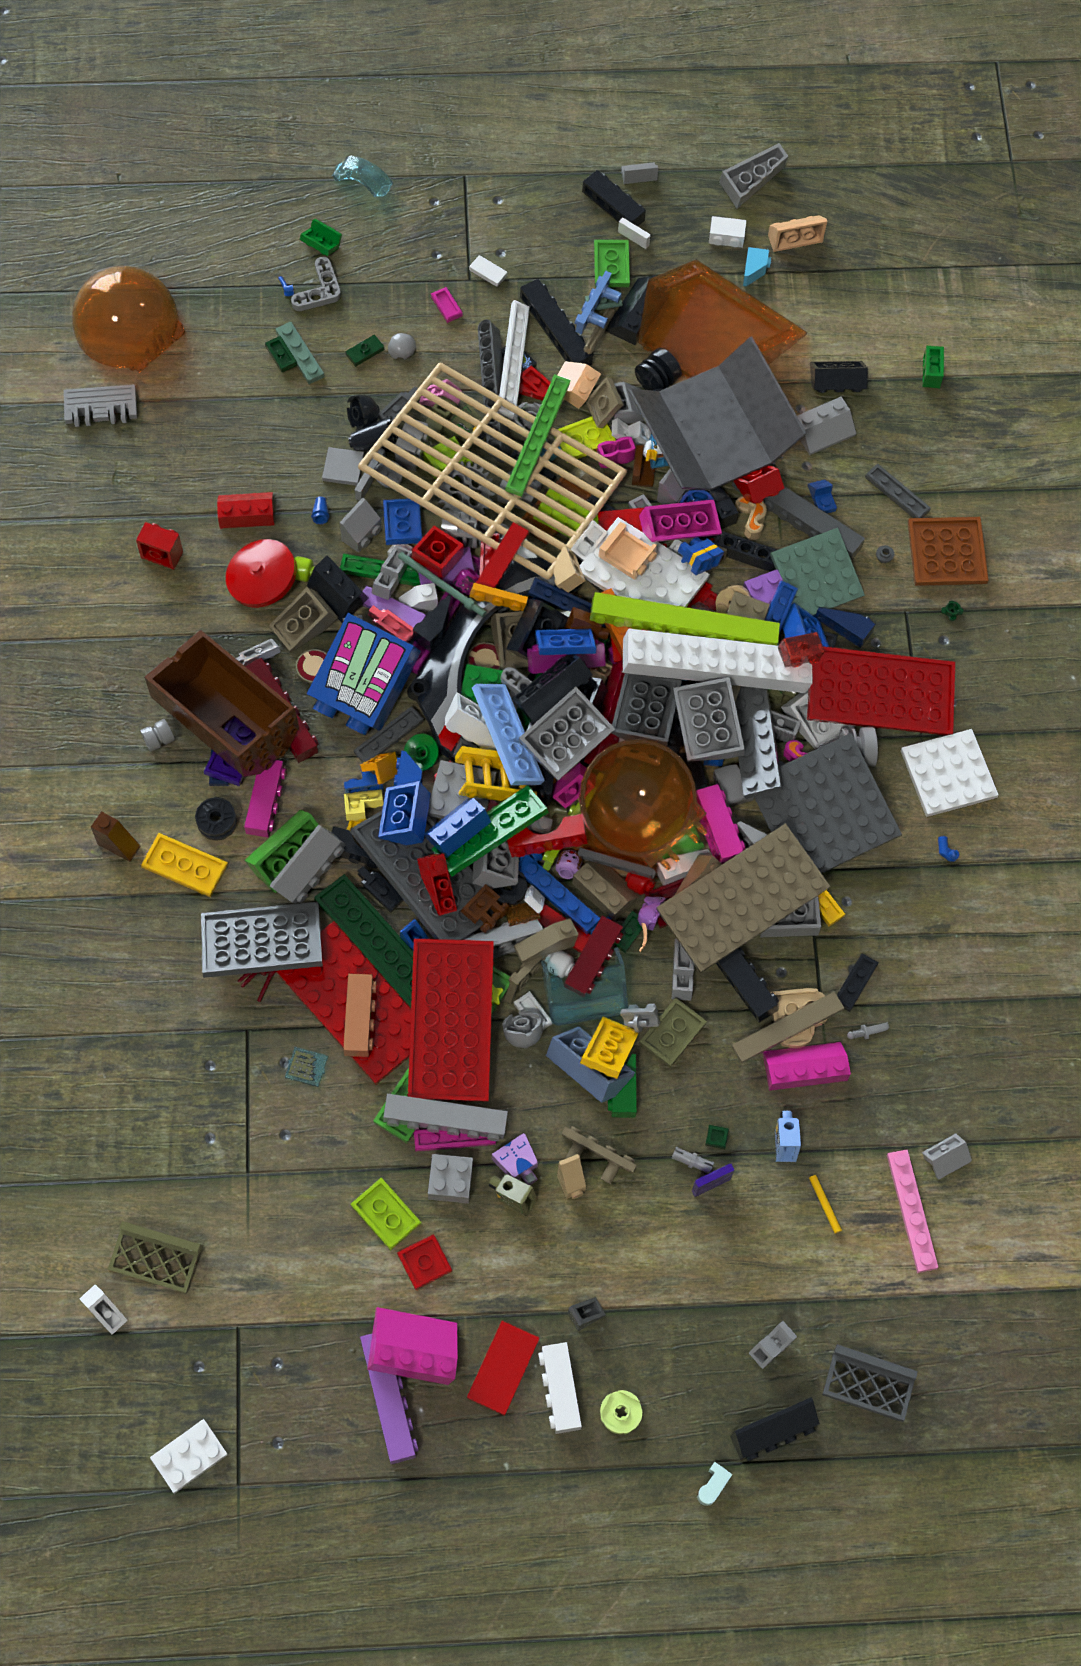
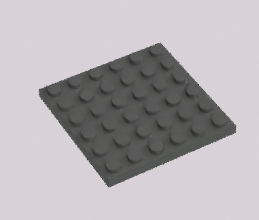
M851 733L779 767L783 790L754 797L770 831L773 832L786 823L821 874L902 836Z

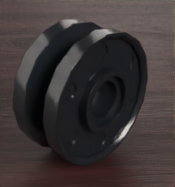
M208 798L196 810L195 819L198 830L209 840L218 841L226 839L236 829L237 818L234 807L224 798ZM216 816L221 817L220 820L216 822L212 821V819Z

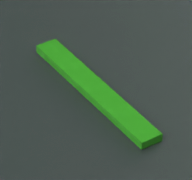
M554 374L505 491L523 496L571 380Z

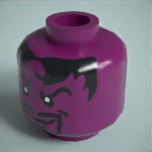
M470 568L462 569L453 579L454 589L463 595L470 596L473 583L477 582L479 575Z

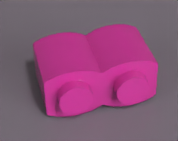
M621 437L616 441L600 443L597 446V453L616 464H626L634 460L636 447L632 437ZM599 463L600 468H608L605 465Z

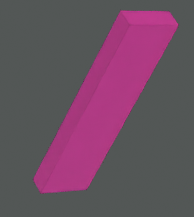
M427 1129L415 1130L414 1132L415 1152L496 1145V1141H490L487 1137L482 1136L470 1138L467 1137V1134L450 1135L447 1134V1131L439 1130V1132L435 1133L429 1132Z

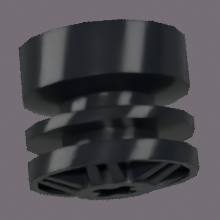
M657 348L647 359H644L635 367V375L645 390L668 388L669 385H672L681 377L682 370L676 358L669 351Z

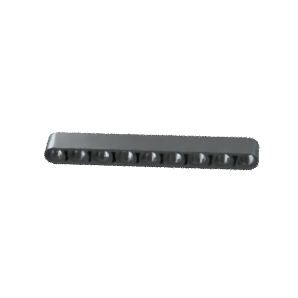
M485 319L478 325L482 386L499 396L503 371L500 330L490 320ZM483 395L484 405L491 409L495 402ZM491 419L488 426L509 437L508 427ZM486 433L489 445L510 456V446ZM490 454V455H491L492 457H494L498 462H501V463L504 462V461H502L501 459H499V458L495 457L494 455Z

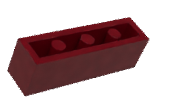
M604 916L600 918L564 983L565 988L585 998L587 993H592L596 985L593 983L596 976L601 977L605 969L603 967L605 960L609 961L614 953L612 949L614 944H619L624 935L621 932L623 926Z

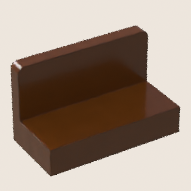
M636 445L632 485L653 487L655 468H651L650 460L646 461V458L643 456V446Z

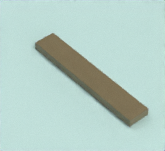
M832 992L734 1043L731 1047L742 1064L843 1011L844 1006L835 992Z

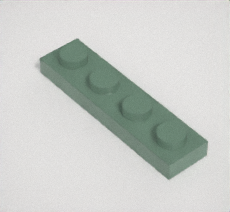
M292 322L276 328V334L284 340L297 361V367L308 384L324 378V372Z

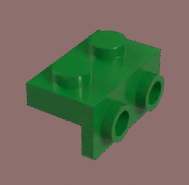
M313 219L311 227L301 233L299 240L320 251L321 254L328 256L339 249L342 234L319 220Z

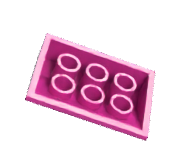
M379 1307L376 1308L367 1370L449 1385L455 1380L458 1359L456 1322Z

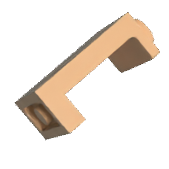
M620 521L600 546L598 557L635 580L638 575L642 576L647 569L646 565L655 560L658 554L656 552L657 545L649 546L626 531L627 525Z

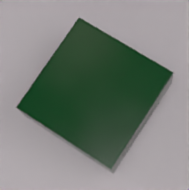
M709 1125L705 1146L725 1149L729 1128Z

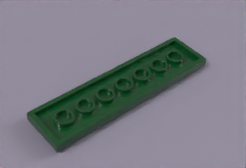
M343 874L317 894L314 900L318 902L319 906L331 920L339 926L411 1008L413 951L347 876Z

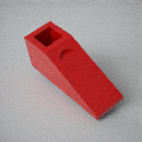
M432 854L417 858L421 878L438 915L441 916L457 911L445 855Z

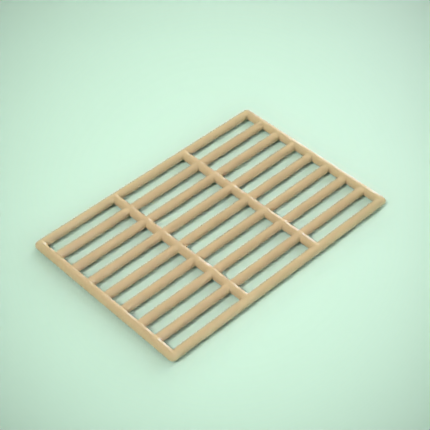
M443 363L436 365L358 464L359 470L495 550L500 543L491 539L496 531L505 536L508 529L501 526L505 518L527 529L532 534L560 550L564 546L571 550L627 474V470L554 427L551 428L549 434L555 436L556 439L552 444L547 441L545 442L543 448L547 451L542 457L539 456L525 492L581 524L575 532L520 499L521 496L510 494L459 464V461L464 456L508 482L511 475L468 451L472 444H475L515 467L517 460L482 441L478 436L484 431L521 453L523 448L521 444L488 426V423L491 419H494L527 438L528 430L497 412L503 406L532 424L536 417ZM442 371L491 399L495 404L490 409L436 377ZM431 384L436 385L486 414L482 421H479L427 390ZM423 396L476 428L470 434L417 403V401ZM413 408L463 437L466 441L461 447L407 414ZM404 421L457 453L450 459L397 427ZM393 433L447 466L441 472L387 439ZM562 442H565L618 474L612 480L560 450L558 447ZM384 446L437 477V479L431 485L377 452ZM555 454L608 485V488L603 493L548 460ZM373 458L424 488L427 492L423 497H420L367 465ZM543 467H546L596 496L599 500L594 506L539 473ZM455 469L509 502L503 508L451 478L449 474ZM534 479L590 511L586 518L581 517L530 487ZM445 482L499 515L493 521L443 492L439 487ZM433 495H436L487 525L489 529L483 534L433 505L429 500ZM516 505L568 535L571 539L567 544H564L510 511ZM525 540L522 547L545 559L552 565L546 571L519 554H516L513 560L546 580L551 579L554 575L553 572L559 555L556 558Z

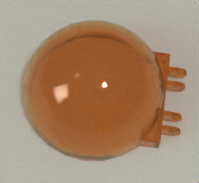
M624 740L607 747L587 767L581 780L579 791L580 812L588 830L606 848L622 855L639 857L650 868L658 861L666 870H669L671 868L670 864L662 858L663 855L667 853L673 861L678 862L680 859L671 848L685 834L694 843H697L699 841L698 837L690 831L693 826L701 834L705 835L707 833V830L699 822L707 813L697 803L696 788L691 772L682 758L670 748L650 740Z

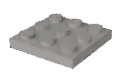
M440 760L429 802V816L444 818L468 799L467 796L459 795V790L466 782L465 765ZM473 767L474 783L484 784L483 769ZM491 771L492 786H494L496 772ZM474 797L487 812L490 799Z

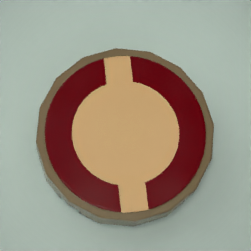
M478 643L468 652L467 664L501 670L493 643Z
M319 649L303 652L296 661L298 678L306 684H312L327 653Z

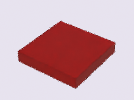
M434 1234L397 1252L415 1291L452 1272Z

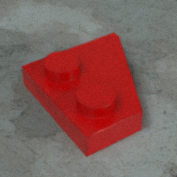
M531 365L521 373L518 394L543 401L551 382Z

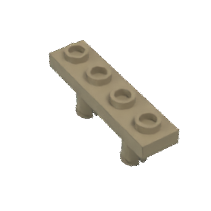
M565 1126L561 1134L573 1143L565 1159L577 1154L580 1157L583 1150L586 1149L608 1160V1165L600 1179L608 1184L612 1183L619 1169L623 1168L634 1174L637 1165L634 1164V1159L627 1155L621 1157L616 1154V1149L608 1145L604 1148L598 1144L599 1140L590 1135L586 1138L580 1135L582 1131L573 1126L569 1129Z

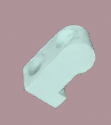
M716 1462L713 1463L708 1471L713 1476L707 1485L702 1486L697 1493L698 1501L704 1506L711 1505L717 1499L732 1476L730 1472Z

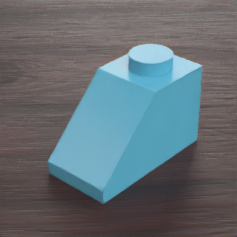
M748 247L743 286H748L765 275L766 268H770L771 257H768L769 250Z

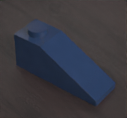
M819 607L815 616L822 624L859 648L867 641L875 627V623L870 618L856 613Z

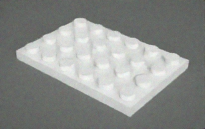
M619 517L607 530L608 533L594 551L588 554L580 564L584 578L604 591L612 588L616 596L681 607L689 605L710 575L707 572H703L695 576L691 572L692 566L688 562H681L683 557L659 542H651L643 532ZM620 521L627 525L626 531L649 546L657 545L656 552L658 554L655 560L649 562L646 565L647 569L642 576L638 575L635 580L598 557L600 546Z

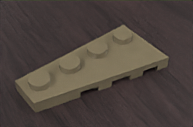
M547 955L523 963L520 967L521 970L518 973L514 972L508 980L510 984L504 1000L510 1004L513 1002L516 991L523 990L530 975L534 976L542 965L541 961L545 963Z

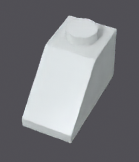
M434 583L415 586L398 598L399 602L419 612L434 610L438 604Z
M96 1285L80 1298L82 1303L111 1335L128 1321Z

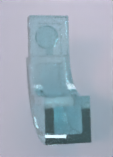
M347 156L343 162L335 167V171L332 174L335 180L354 179L362 183L374 197L386 195L393 184L387 174L375 164L355 156Z

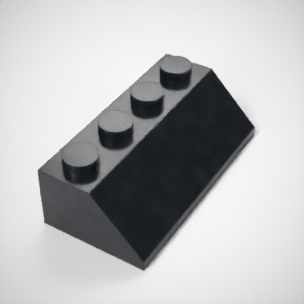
M654 275L638 278L605 331L636 345L668 296L669 282Z
M566 654L511 699L530 721L537 722L575 687L587 684L593 674L579 656Z
M810 1397L735 1430L730 1438L740 1460L747 1459V1462L758 1458V1453L764 1450L766 1453H770L778 1449L777 1445L782 1442L788 1445L796 1441V1436L804 1433L805 1436L815 1433V1428L820 1423L814 1401Z

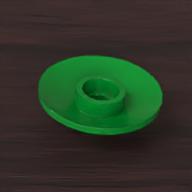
M416 734L407 741L404 747V751L407 752L422 771L430 769L438 759V744L430 735ZM425 750V751H426V754H425V756L423 757V756H422V752Z

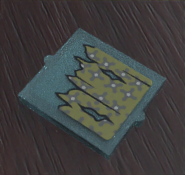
M294 1047L291 1059L288 1060L289 1065L285 1078L319 1087L322 1075L325 1074L324 1068L328 1056Z

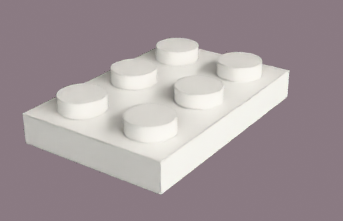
M203 1419L150 1458L175 1494L228 1454Z

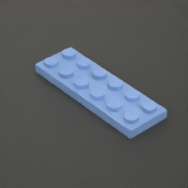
M475 684L472 690L510 784L541 785L545 780L536 759L519 742V737L525 731L506 685Z

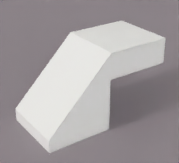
M618 418L612 420V436L614 438L632 437L634 444L643 445L649 441L651 432L648 426L641 421L627 425Z

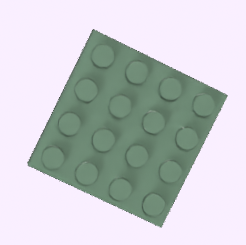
M838 528L770 553L774 566L780 573L783 581L798 588L792 604L796 603L811 615H816L819 607L832 609L865 596Z

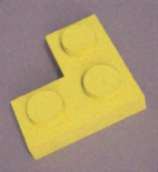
M382 789L344 794L346 820L358 821L366 819L365 808L383 806Z

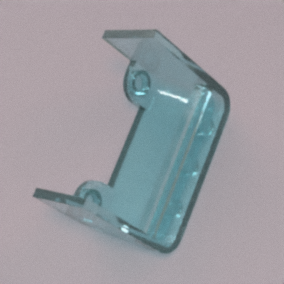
M614 948L616 965L608 966L604 969L601 975L602 981L593 982L596 985L592 993H587L585 998L565 988L560 977L549 976L545 960L541 961L543 985L550 1019L553 1024L560 1026L601 1019L602 1017L621 1015V1009H628L625 967L619 948Z

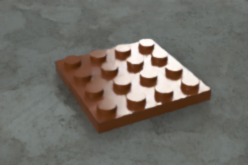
M981 517L908 519L915 586L988 583Z

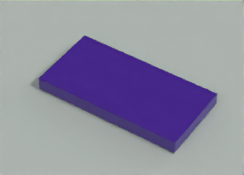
M236 717L232 718L224 728L228 734L242 745H247L256 737ZM213 751L204 769V774L240 786L244 777Z

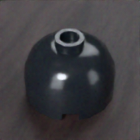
M367 395L350 396L347 402H350V408H347V416L352 427L356 426V431L378 420L380 409L371 397Z

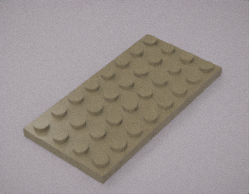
M785 823L656 907V910L698 971L702 973L828 890L830 885Z

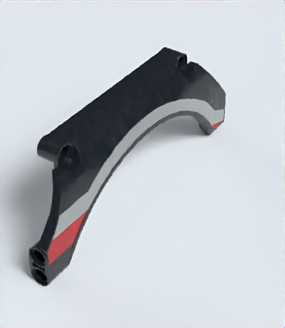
M541 557L526 558L546 571L552 565ZM512 560L496 589L528 596L527 594L535 577L555 587L557 586L554 582V575L551 579L546 580ZM583 583L568 593H578ZM476 601L477 605L487 611L484 617H481L473 610H468L464 607V604L461 605L446 628L443 641L432 650L407 689L408 697L415 700L421 708L433 737L438 744L439 752L454 763L455 758L452 757L458 740L464 738L462 735L452 733L446 728L445 716L455 694H461L464 660L474 636L493 614L504 607L495 606L486 601ZM413 687H418L421 693L415 692Z

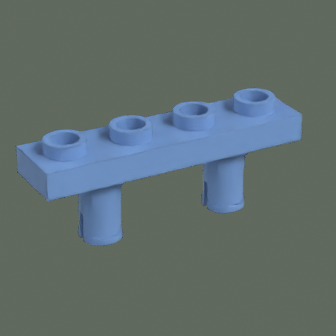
M605 271L602 277H598L596 289H592L590 292V300L588 302L585 301L582 307V314H578L575 324L577 326L575 332L582 334L589 323L603 329L605 328L608 318L594 311L602 298L612 300L617 304L621 298V292L608 287L612 273Z

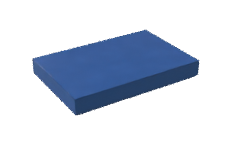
M410 499L383 500L386 545L418 543L422 539L420 505Z
M592 629L535 631L539 655L596 654Z

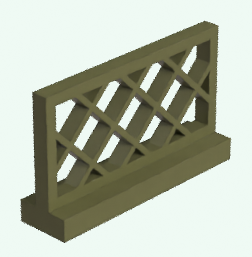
M122 1221L119 1228L121 1230L108 1270L187 1293L199 1254L202 1252L204 1245ZM124 1235L132 1237L135 1243L134 1246L127 1250L122 1245ZM150 1242L155 1251L144 1256L140 1245ZM155 1244L160 1245L162 1247L157 1249ZM137 1248L142 1258L131 1263L127 1252ZM170 1248L174 1257L164 1262L159 1251ZM186 1253L194 1255L191 1264L184 1268L179 1257ZM157 1254L161 1264L151 1269L146 1259ZM124 1255L129 1265L122 1269L114 1267L116 1259ZM176 1259L181 1270L170 1275L166 1264ZM144 1261L148 1271L139 1275L133 1266ZM163 1266L168 1277L161 1281L156 1280L153 1271ZM183 1272L186 1278L184 1287L176 1286L172 1278Z

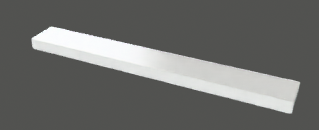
M516 300L511 303L499 393L500 397L517 406L530 308ZM501 406L497 413L513 420L514 413Z

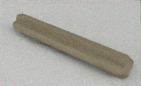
M607 308L602 316L608 318L607 324L604 329L599 326L595 327L584 347V352L588 354L593 352L615 313L614 309Z

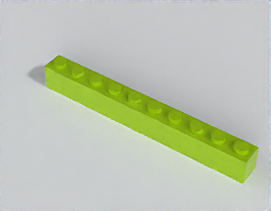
M598 592L594 593L590 613V621L598 624L608 623L616 627L626 626L637 630L644 629L654 632L777 646L780 623Z

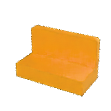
M396 753L378 754L360 764L362 772L375 770L378 784L389 781L397 775Z

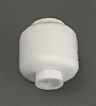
M562 950L547 955L545 959L547 971L561 979L568 977L575 965L574 958Z

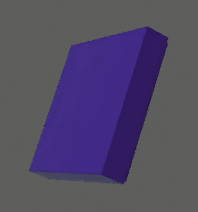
M732 1164L721 1167L695 1180L692 1188L694 1197L730 1181L734 1173Z

